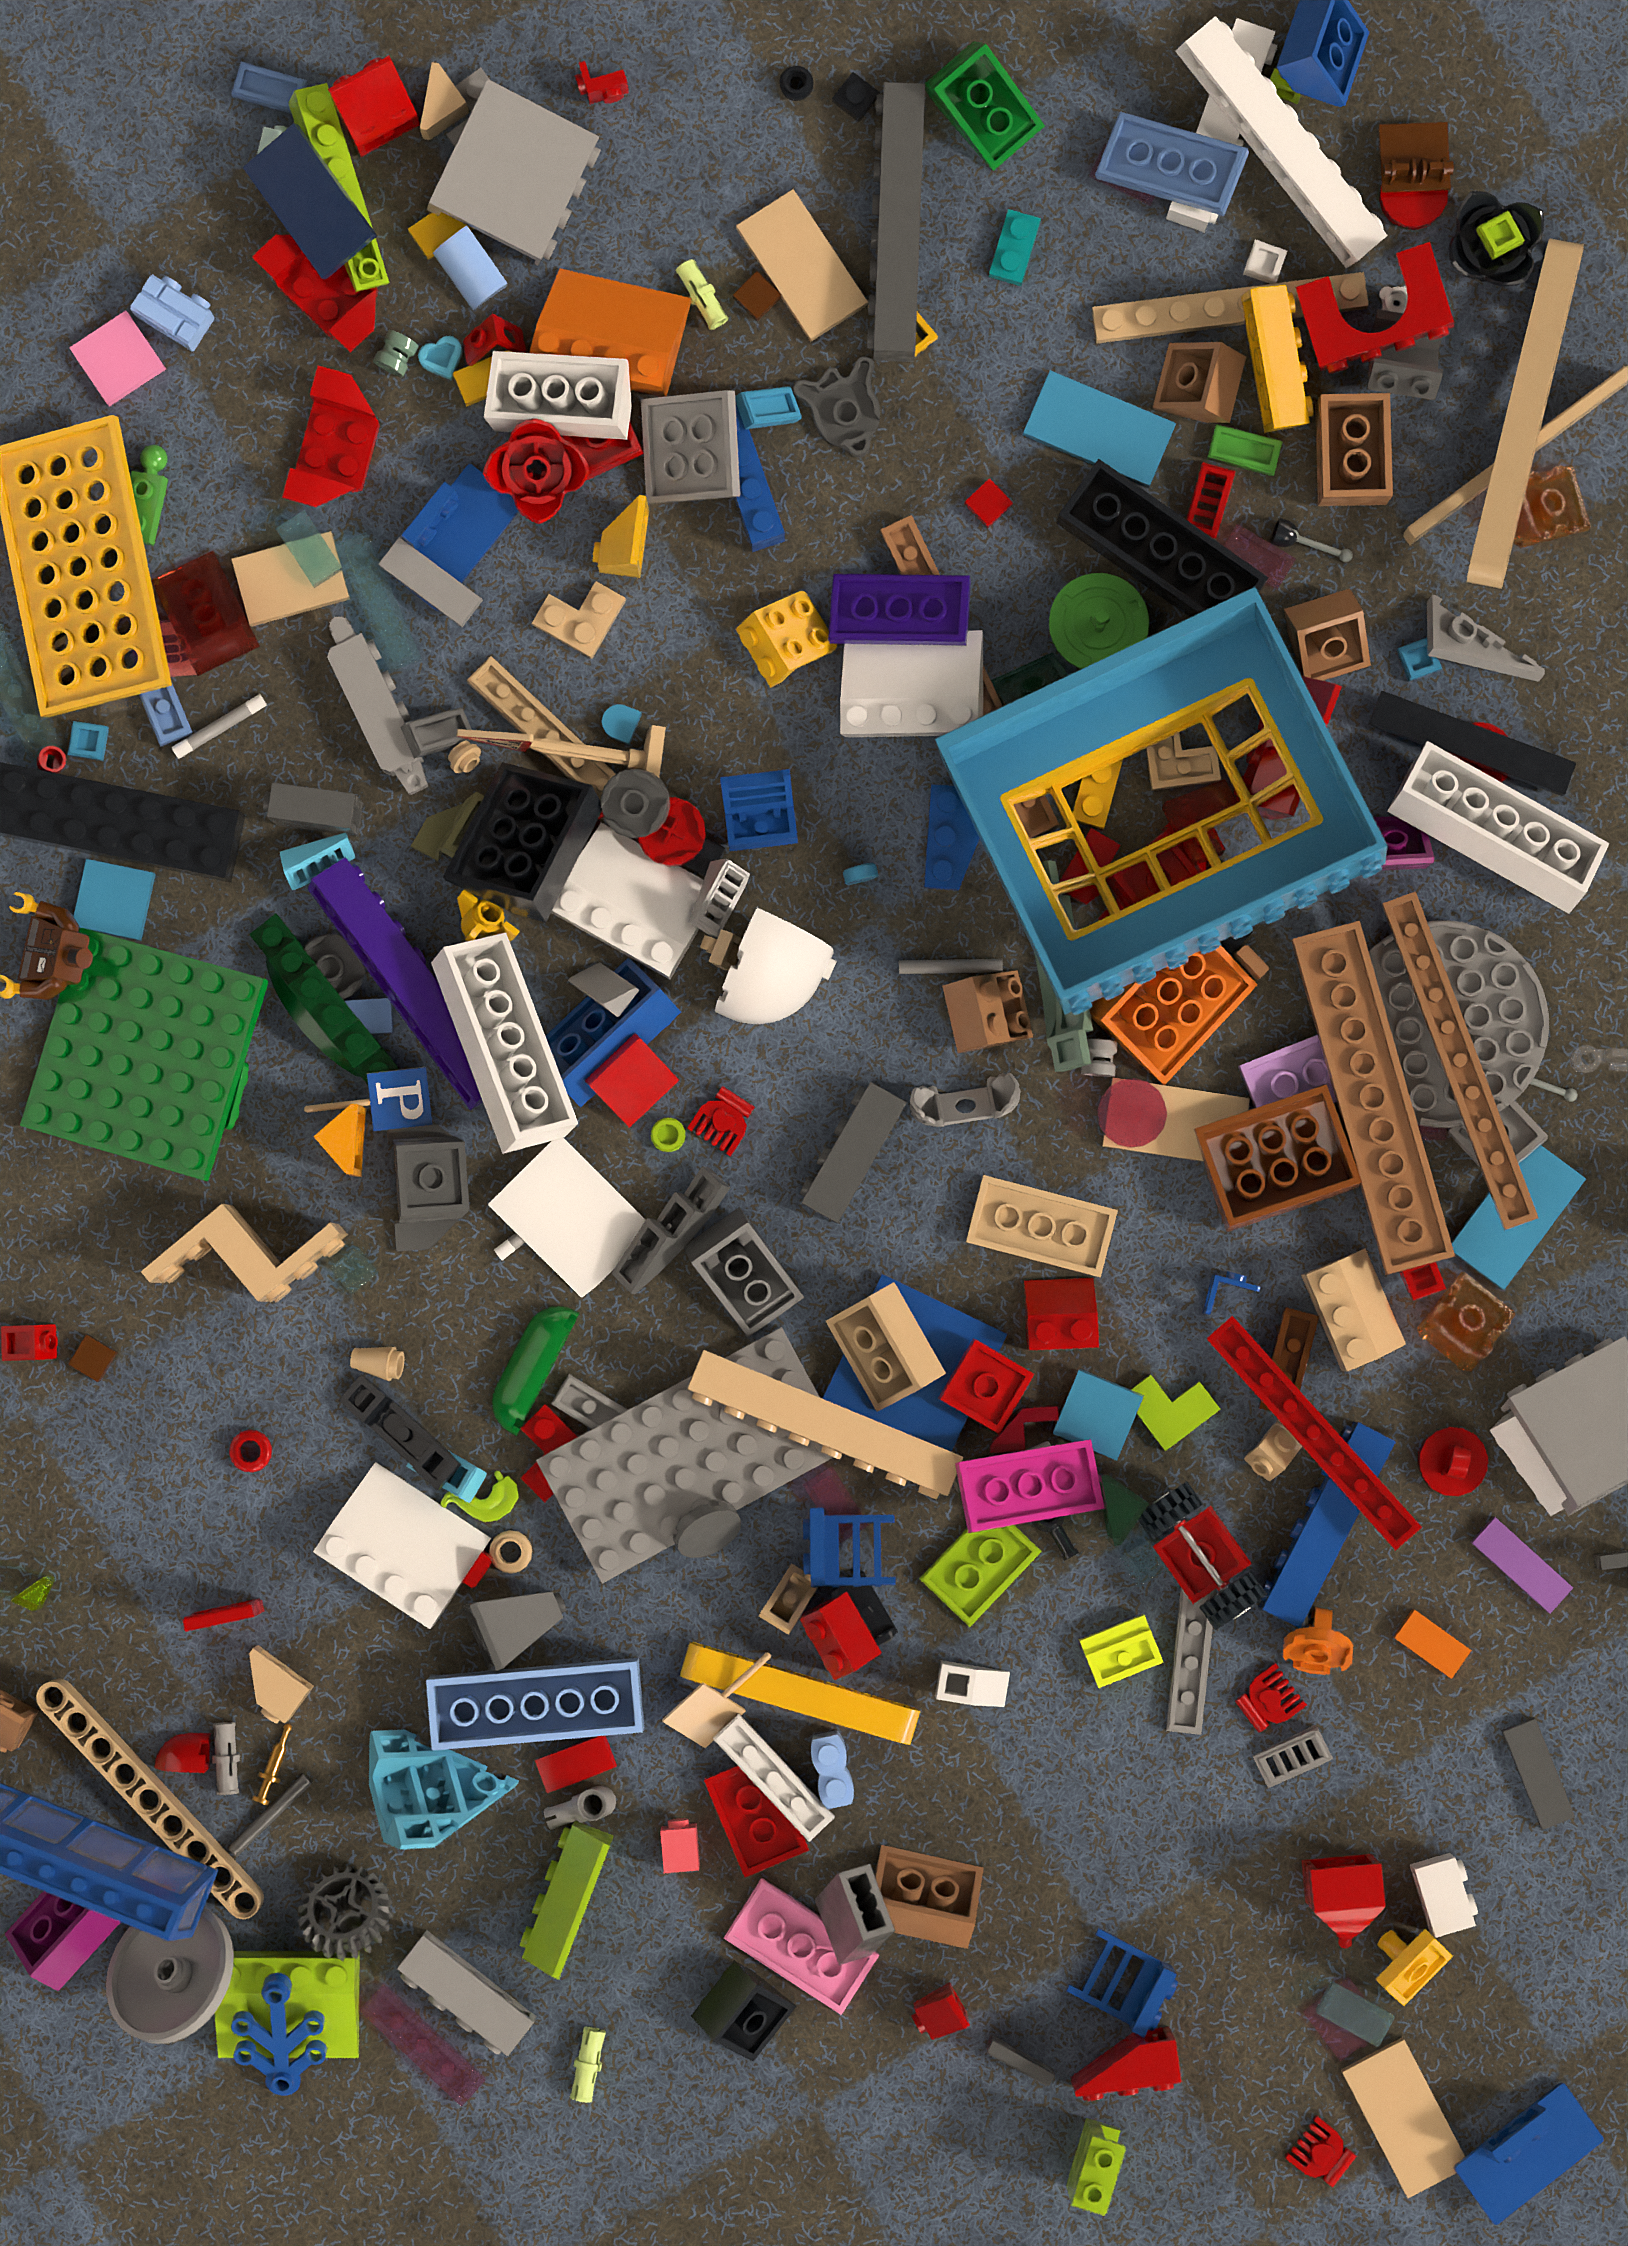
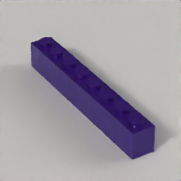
M346 857L312 878L308 891L471 1111L480 1105L483 1100L436 975H432L425 966L426 959L417 947L412 948L408 943L402 925L396 919L392 920L384 910L385 903L380 895L375 891L371 892L364 883L365 877L361 869L356 864L351 865Z

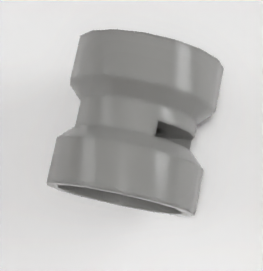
M1087 1039L1091 1064L1082 1066L1081 1074L1115 1077L1116 1066L1113 1063V1055L1117 1053L1118 1042ZM1093 1058H1094V1059H1105V1061L1093 1060Z

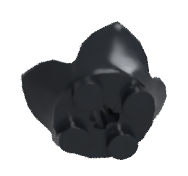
M1471 191L1458 209L1456 234L1450 240L1448 246L1449 260L1452 266L1465 277L1478 279L1482 282L1488 281L1503 287L1523 284L1529 278L1534 268L1531 252L1540 241L1544 231L1543 210L1524 202L1503 206L1496 196L1488 192ZM1509 211L1525 241L1522 245L1492 260L1476 229L1481 224Z

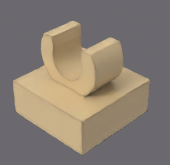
M721 929L718 939L705 935L700 948L711 954L710 963L729 972L731 965L734 966L737 963L738 948L742 939L731 932Z

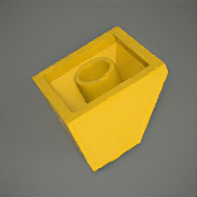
M639 495L602 532L601 542L594 543L593 562L598 563L599 573L640 578L649 516L646 496Z

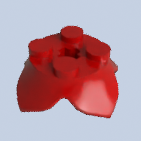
M531 418L518 424L512 430L509 440L490 454L484 466L483 475L494 490L512 496L515 506L522 516L534 523L541 524L556 515L562 506L564 496L568 492L576 491L584 484L590 469L582 452L575 445L564 440L552 424L541 419ZM533 460H540L541 463L546 465V467L542 468L541 474H534V468H528V465H531Z

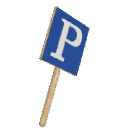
M426 1067L367 1073L370 1099L304 1107V1111L309 1113L344 1109L350 1104L371 1105L373 1131L432 1125Z

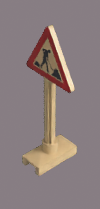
M652 725L647 730L644 750L629 749V751L551 739L533 740L534 735L457 729L456 736L520 752H526L528 748L544 754L627 766V769L641 768L654 773L659 778L666 727Z

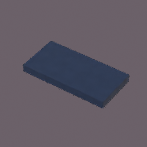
M293 123L243 167L322 279L329 278L377 237L374 230L299 125Z

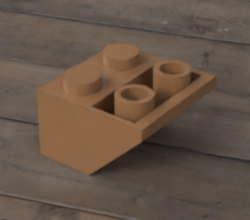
M1018 970L973 976L942 986L958 1053L981 1050L1033 1038Z

